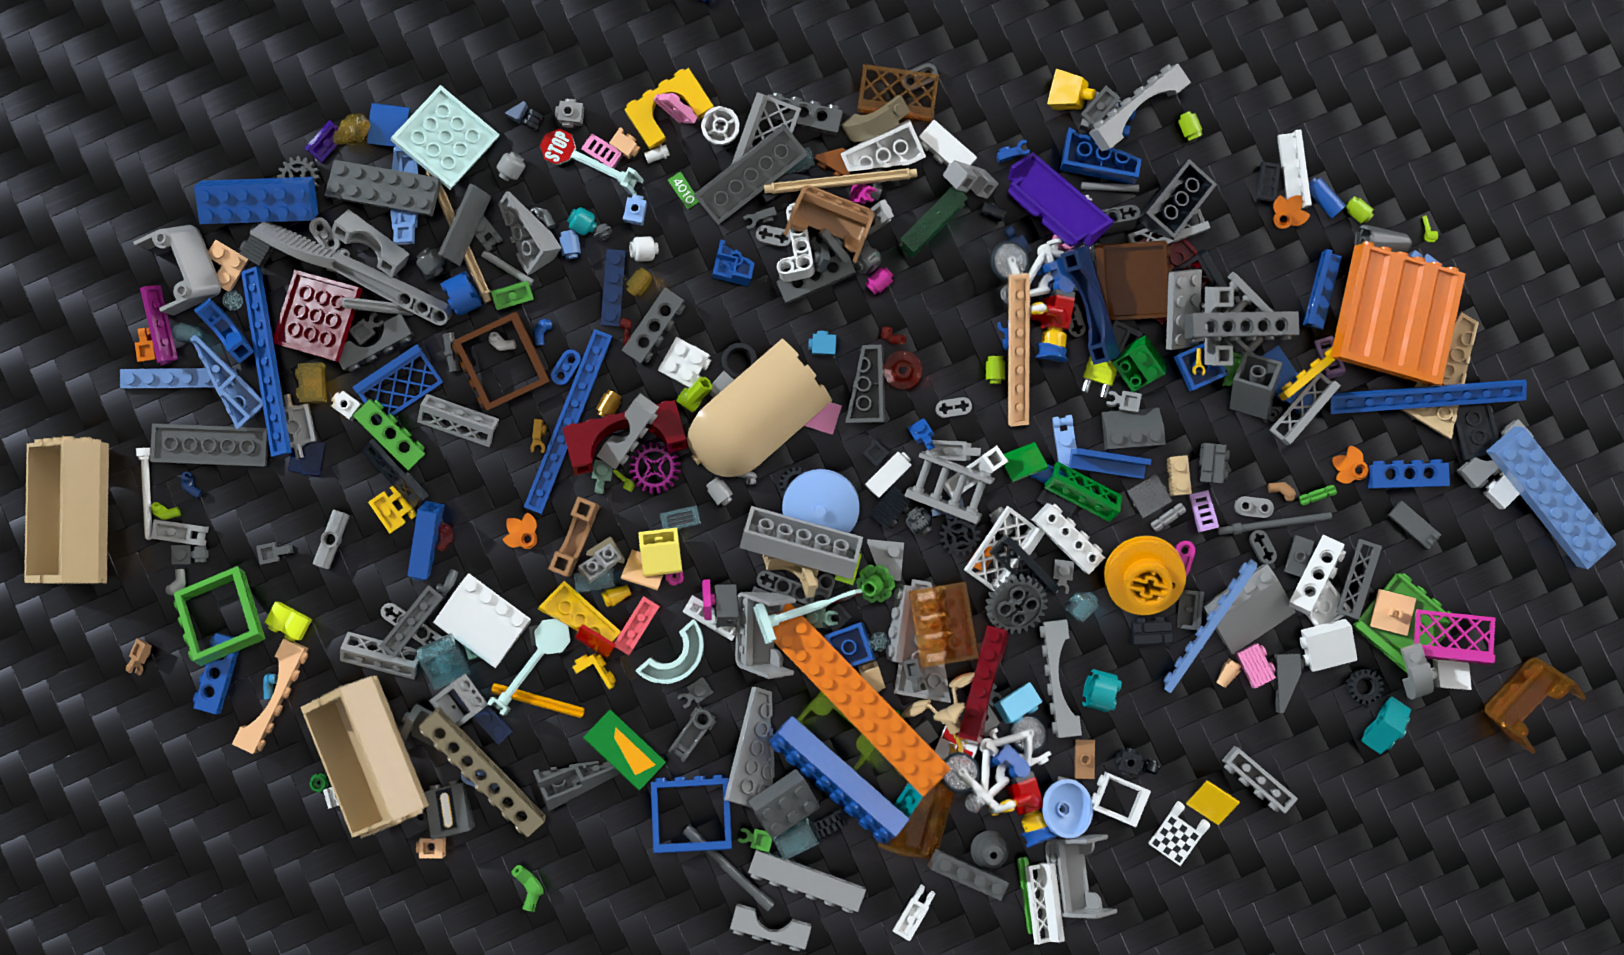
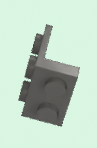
M416 704L411 712H406L402 719L404 725H401L399 728L404 744H406L410 736H413L435 748L434 742L430 738L424 737L419 728L421 722L432 713L431 711ZM436 729L439 735L446 734L443 729Z

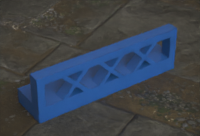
M1326 249L1321 254L1303 326L1323 330L1342 258V256L1332 254L1333 250Z
M1080 448L1071 449L1069 467L1071 469L1144 479L1146 465H1151V459Z

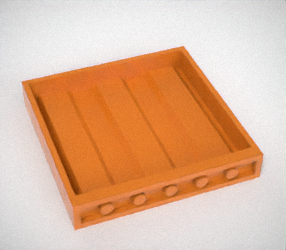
M1363 242V244L1355 245L1330 358L1425 385L1441 386L1466 273L1459 272V269L1456 267H1442V264L1439 262H1425V258L1409 257V254L1405 252L1395 253L1388 247L1378 248L1372 242Z

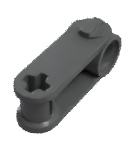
M701 706L694 709L690 715L692 717L668 750L669 753L673 752L681 758L682 762L686 760L707 729L711 730L717 722L712 712ZM706 714L708 722L705 724L700 723L698 716Z

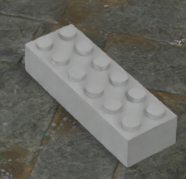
M751 506L740 548L852 579L863 537Z

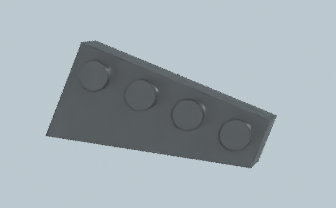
M862 345L849 410L846 416V424L886 423L884 347L882 345Z

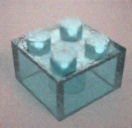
M452 633L416 649L418 661L434 690L454 682L464 674H470L468 662Z

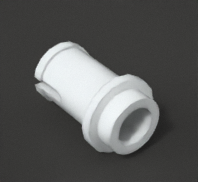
M662 144L656 149L644 152L648 164L662 158L667 159V156H670L667 146H662Z

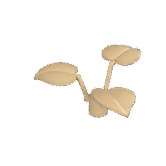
M975 672L959 675L949 683V687L952 688L953 705L937 712L930 704V699H922L909 705L903 711L901 717H913L922 713L925 709H930L935 714L934 719L945 724L950 734L958 733L962 723L959 717L965 705L958 703L956 690L969 684L973 680Z

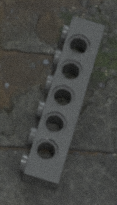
M1298 311L1184 315L1185 338H1192V342H1202L1204 338H1210V341H1222V338H1228V341H1239L1240 337H1245V341L1257 340V337H1263V340H1275V337L1279 336L1280 340H1290L1292 336L1299 335ZM1223 323H1224L1225 326H1226V330H1225V331H1224V329H1223ZM1205 324L1208 325V332L1205 329Z

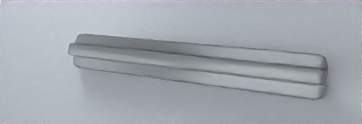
M350 297L342 298L341 305L343 308L407 316L414 315V313L395 303Z

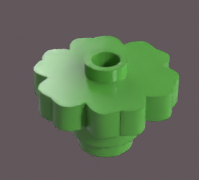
M870 564L859 572L860 577L856 580L857 589H862L865 600L871 603L878 600L882 603L892 596L891 590L895 588L894 576L888 575L889 570L887 567H883L881 564H877L874 567Z

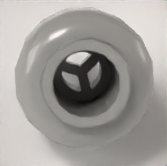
M512 151L511 153H505L497 165V170L500 172L499 176L506 181L510 179L517 180L525 168L524 159Z

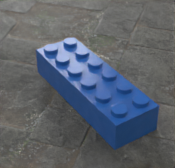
M314 177L200 181L194 186L200 224L314 220L319 214Z

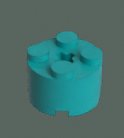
M1092 669L1093 675H1088L1083 689V697H1086V702L1082 701L1083 706L1103 712L1114 711L1117 702L1115 699L1116 693L1120 691L1122 682L1118 680L1115 674Z

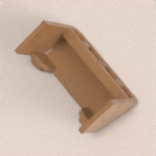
M806 185L803 186L792 209L783 235L787 236L791 227L796 231L807 230L808 226L818 230L825 228L831 235L844 239L843 245L849 252H856L852 261L856 263L875 213L867 207L816 187Z

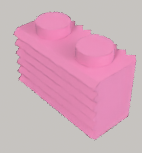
M1254 643L1235 653L1252 688H1258L1276 678L1274 675L1276 673L1275 667L1271 662H1267L1265 658L1267 652L1263 645L1259 646L1258 643Z

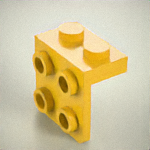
M594 653L588 657L585 654L575 660L576 665L573 666V669L576 673L594 664L608 689L610 690L615 686L614 682L616 679L611 671H606L604 667L606 662L601 655L597 656Z

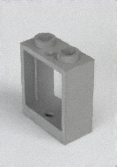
M466 674L452 682L429 700L434 709L440 707L459 727L488 706ZM452 689L457 692L470 710V713L464 716L448 694Z

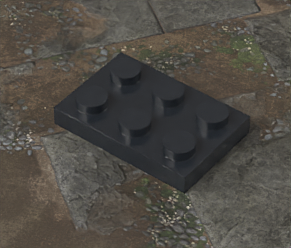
M1490 403L1459 405L1454 427L1463 460L1487 455L1486 451L1500 439Z

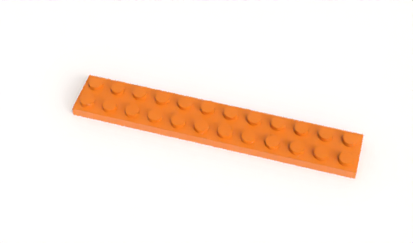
M791 603L785 604L783 610L775 614L778 615L796 608ZM802 615L780 622L779 625L772 627L776 637L774 643L923 797L951 770L931 747Z

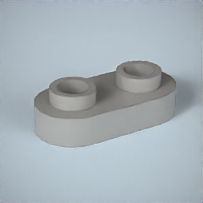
M320 217L312 220L309 229L317 242L321 244V247L326 246L325 249L330 248V252L332 250H339L341 241L331 234L332 227ZM319 225H323L322 231H318ZM333 240L334 245L329 247L328 243Z
M1244 496L1235 501L1234 509L1241 516L1267 518L1272 515L1274 506L1268 499ZM1244 502L1248 504V509L1246 510L1242 507ZM1262 505H1266V506H1267V511H1266V512H1263V511H1262V509H1261Z

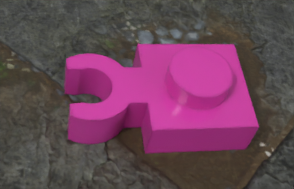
M866 184L852 185L849 201L859 205H865L866 201L873 202L874 199L871 198V194L876 192L877 189Z

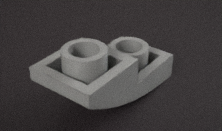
M609 543L596 551L594 557L579 565L578 571L590 584L611 569L622 557Z

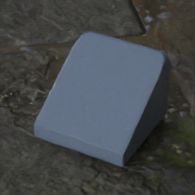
M523 101L505 114L508 118L521 123L528 105Z

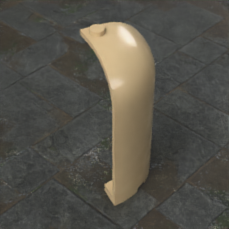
M783 338L707 403L697 414L690 426L687 443L693 454L691 458L698 465L701 463L710 472L724 477L746 474L759 466L832 401L824 385L821 384L819 386L814 379L816 374L808 364L805 367L803 366V363L797 358L799 354Z

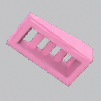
M594 134L590 135L581 148L600 163L613 169L623 157L622 152ZM595 140L597 143L592 148V150L588 149L592 142ZM601 144L603 147L598 154L594 153ZM607 148L609 151L604 158L600 157ZM611 153H614L615 155L612 157L610 162H608L607 159L609 158Z

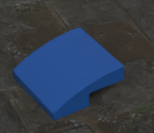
M372 103L367 143L395 147L396 144L391 141V137L410 118V107Z

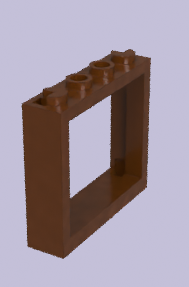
M517 311L453 341L454 345H452L456 356L460 355L463 361L460 363L465 373H469L471 377L469 383L473 391L477 390L480 396L477 398L478 402L486 410L550 381ZM512 320L540 379L490 402L462 343Z

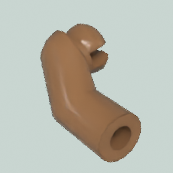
M1286 482L1268 483L1269 493L1281 492L1286 501H1293L1295 499V489Z

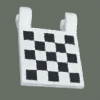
M1178 801L1148 844L1181 866L1199 839L1208 830L1210 823L1202 819L1197 829L1188 825L1178 817L1185 808Z

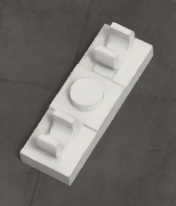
M692 595L683 612L732 641L736 635V620H728L735 621L734 626L716 628L714 607L711 606L712 620L705 621L703 601Z

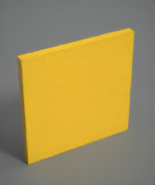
M1206 781L1186 804L1219 825L1239 804V801L1214 784Z

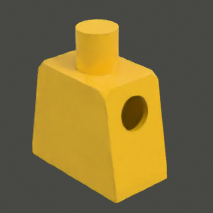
M1056 69L1047 104L1053 110L1082 109L1085 100L1093 101L1095 99L1096 91L1095 89L1088 88L1089 83L1083 77Z

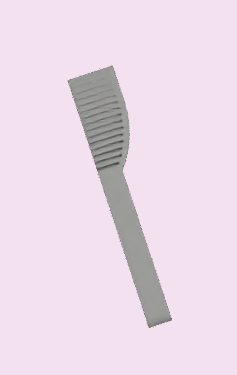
M262 222L250 231L251 235L282 252L305 262L332 269L436 325L445 324L453 315V310L449 304L339 252L334 254V250L330 252V248L325 249L326 246L320 247L321 244L318 243L316 245L315 241L306 240V237L302 238V235H296L297 233H292L291 230L288 231L286 228L278 226V224ZM404 294L409 295L411 300H408ZM422 303H425V304L427 305L428 309H427V308H424V307L422 306ZM439 311L443 312L445 317H442Z

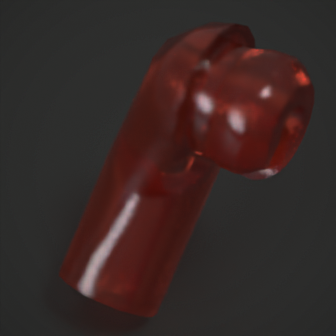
M891 327L882 328L881 336L883 339L892 344H904L906 342L905 335L892 334Z
M442 523L439 526L441 540L435 546L442 553L453 541L452 528L447 523Z

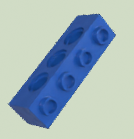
M1442 459L1430 460L1431 463H1423V460H1411V464H1404V460L1392 461V464H1385V461H1373V465L1368 466V489L1450 486L1449 463H1442ZM1426 468L1431 472L1429 479L1424 476ZM1387 469L1393 473V477L1390 480L1385 475ZM1406 469L1412 472L1410 479L1405 477Z
M215 633V636H212L209 647L216 646L235 637ZM239 651L225 656L223 660L217 659L204 665L206 666L205 671L200 675L198 684H200L199 691L195 693L193 698L195 709L212 714L221 713ZM214 668H218L220 671L218 678L213 676ZM210 686L215 691L212 697L207 693V689Z

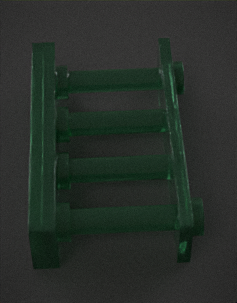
M952 186L900 239L902 242L898 247L913 259L965 206L964 202L968 197L962 191Z

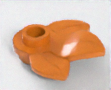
M1280 195L1275 200L1273 205L1276 213L1274 215V223L1278 228L1286 229L1291 225L1300 226L1309 219L1310 214L1301 210L1303 203L1301 195L1291 196L1287 200ZM1282 216L1287 217L1286 221L1281 222L1280 218Z
M1354 446L1348 447L1346 456L1339 455L1332 458L1333 466L1339 471L1336 480L1341 483L1347 484L1353 480H1362L1369 473L1367 464L1363 462L1362 452ZM1357 467L1361 468L1360 474H1357L1355 471Z
M526 513L522 521L515 518L507 519L506 524L510 534L505 536L503 541L513 548L519 546L525 549L533 548L538 540L535 533L537 523L530 513ZM530 536L531 542L526 543L525 537Z

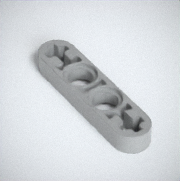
M387 603L381 609L382 617L394 626L407 612L394 603ZM393 607V612L397 615H399L400 612H402V615L398 617L397 622L394 621L396 619L395 616H387L388 612L386 611V608ZM424 623L421 627L427 630V636L421 639L417 636L416 632L412 637L433 652H442L447 647L446 638ZM432 633L434 634L432 637L434 640H442V648H435V643L432 641L426 643Z

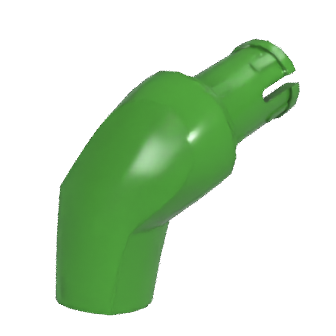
M517 865L512 870V875L528 892L523 909L535 912L538 898L544 892L543 886L531 872L523 866Z

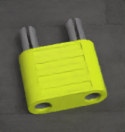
M1089 356L1083 376L1085 381L1082 391L1088 392L1091 381L1103 384L1100 397L1106 398L1109 387L1113 386L1117 372L1112 362L1093 365L1091 356Z

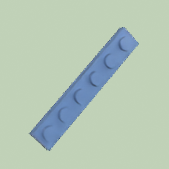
M206 368L120 369L121 389L215 388Z

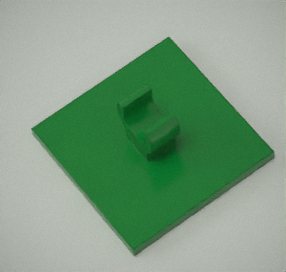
M1035 442L1003 454L1008 461L1004 464V467L1012 482L1048 469Z

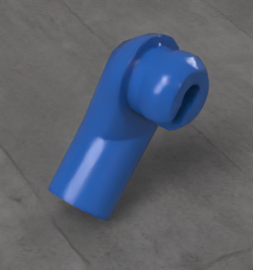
M542 319L534 328L535 346L544 345L543 334L546 330L552 328L551 320Z

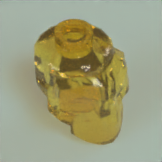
M361 113L349 114L345 120H342L339 130L334 132V143L336 145L362 142L370 129V123L365 115Z

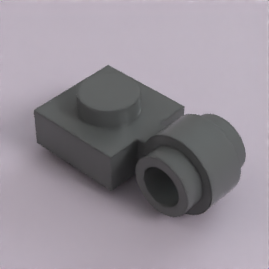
M171 545L172 565L193 564V558H195V562H207V558H209V550H207L206 546L195 547V550H193V545Z

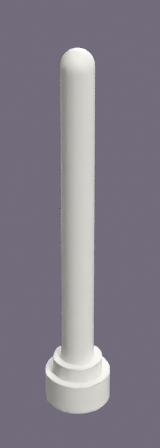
M136 448V456H139V460H141L145 538L151 540L152 512L149 474L151 448Z

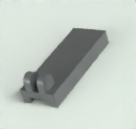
M1399 501L1388 514L1392 520L1426 549L1433 546L1441 536L1437 530L1403 501Z

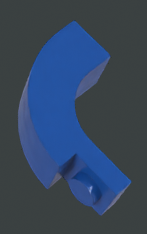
M207 298L194 309L195 313L215 332L224 344L227 352L239 364L254 352L251 344L236 324L210 298Z

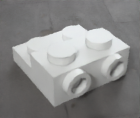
M676 337L658 371L689 388L701 377L699 376L701 371L708 368L711 362L709 359L710 355Z

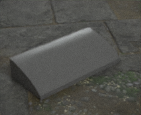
M473 184L469 185L438 253L446 261L461 266L491 199L490 195Z

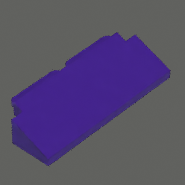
M1030 153L1011 166L1008 179L1012 183H1010L1008 194L1033 216H1039L1042 219L1043 225L1068 246L1076 248L1082 242L1090 247L1113 225V220L1035 153Z

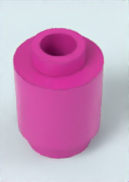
M880 267L867 278L868 281L865 284L874 294L880 293L893 282L892 277L894 275L887 267L885 269Z

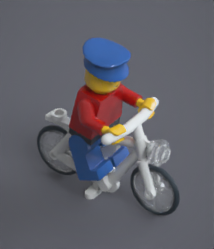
M1057 238L1038 247V257L1028 272L1030 274V284L1036 274L1043 275V278L1038 283V288L1030 289V297L1043 295L1042 302L1033 303V306H1030V320L1039 321L1041 328L1046 329L1042 332L1041 343H1036L1038 354L1035 358L1066 363L1068 362L1066 357L1067 335L1063 330H1067L1070 327L1075 300V292L1072 291H1078V289L1065 271L1061 257L1064 251L1058 250V244L1062 243V240ZM1004 241L999 243L992 251L991 267L1000 279L1009 281V275L1027 272L1029 266L1028 254L1019 243ZM1081 242L1076 248L1082 247V246H1085V245ZM1092 244L1089 250L1097 274L1096 245ZM1006 284L1001 290V298L1005 303H1009V284Z
M1027 713L1022 715L1024 719L1020 722L1010 724L1008 736L997 738L995 734L998 732L997 728L984 733L985 737L990 736V738L983 739L981 746H979L983 752L981 785L978 783L980 772L977 762L970 755L962 752L952 753L944 759V762L951 770L942 778V782L952 792L961 794L972 790L975 793L966 797L967 801L965 803L971 812L978 813L986 803L989 805V812L992 816H997L1001 812L1008 813L1014 809L1018 816L1024 814L1025 817L1021 822L1025 833H1021V835L1026 839V847L1029 848L1058 836L1047 826L1043 812H1039V809L1043 806V801L1034 773L1030 772V766L1035 763L1042 765L1049 761L1050 751L1037 758H1032V754L1039 752L1044 747L1047 741V729L1039 717ZM1011 743V744L1013 745V747H1014L1016 750H1018L1019 752H1021L1022 754H1018V753H1017L1010 745H1008V744ZM997 766L995 777L997 783L988 790L990 768ZM1006 786L1010 799L998 804L993 799V796Z

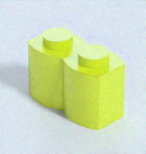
M275 602L264 623L269 625L267 628L276 633L281 631L285 634L284 637L295 642V640H302L312 619L281 602Z

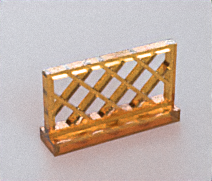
M864 64L857 111L873 113L882 108L888 102H885L881 95L890 90L894 97H896L897 95L891 87L900 81L906 89L900 96L908 92L914 99L911 104L907 105L910 112L903 118L932 122L939 74ZM867 70H875L879 77L870 83L866 77ZM889 72L894 73L898 78L890 86L883 78ZM907 75H912L917 82L908 88L902 79ZM925 78H935L934 86L927 91L921 81ZM882 79L887 88L878 93L873 84ZM919 84L925 93L916 99L910 90ZM869 87L877 95L871 100L863 99L864 91ZM927 95L931 99V108L922 107L919 100Z

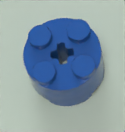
M466 271L441 283L444 293L450 298L448 303L457 316H462L482 306L475 286L469 282L471 279Z

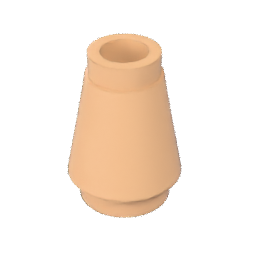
M1228 658L1227 661H1224L1216 682L1226 688L1241 672L1240 668L1242 666Z

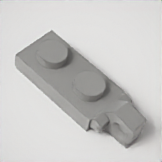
M932 440L935 448L931 451L936 452L938 457L949 461H970L971 456H981V448H971V443Z

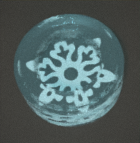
M229 291L224 294L222 302L227 309L238 310L243 304V298L238 292Z
M882 632L874 633L870 637L871 647L875 651L885 650L889 645L887 635Z

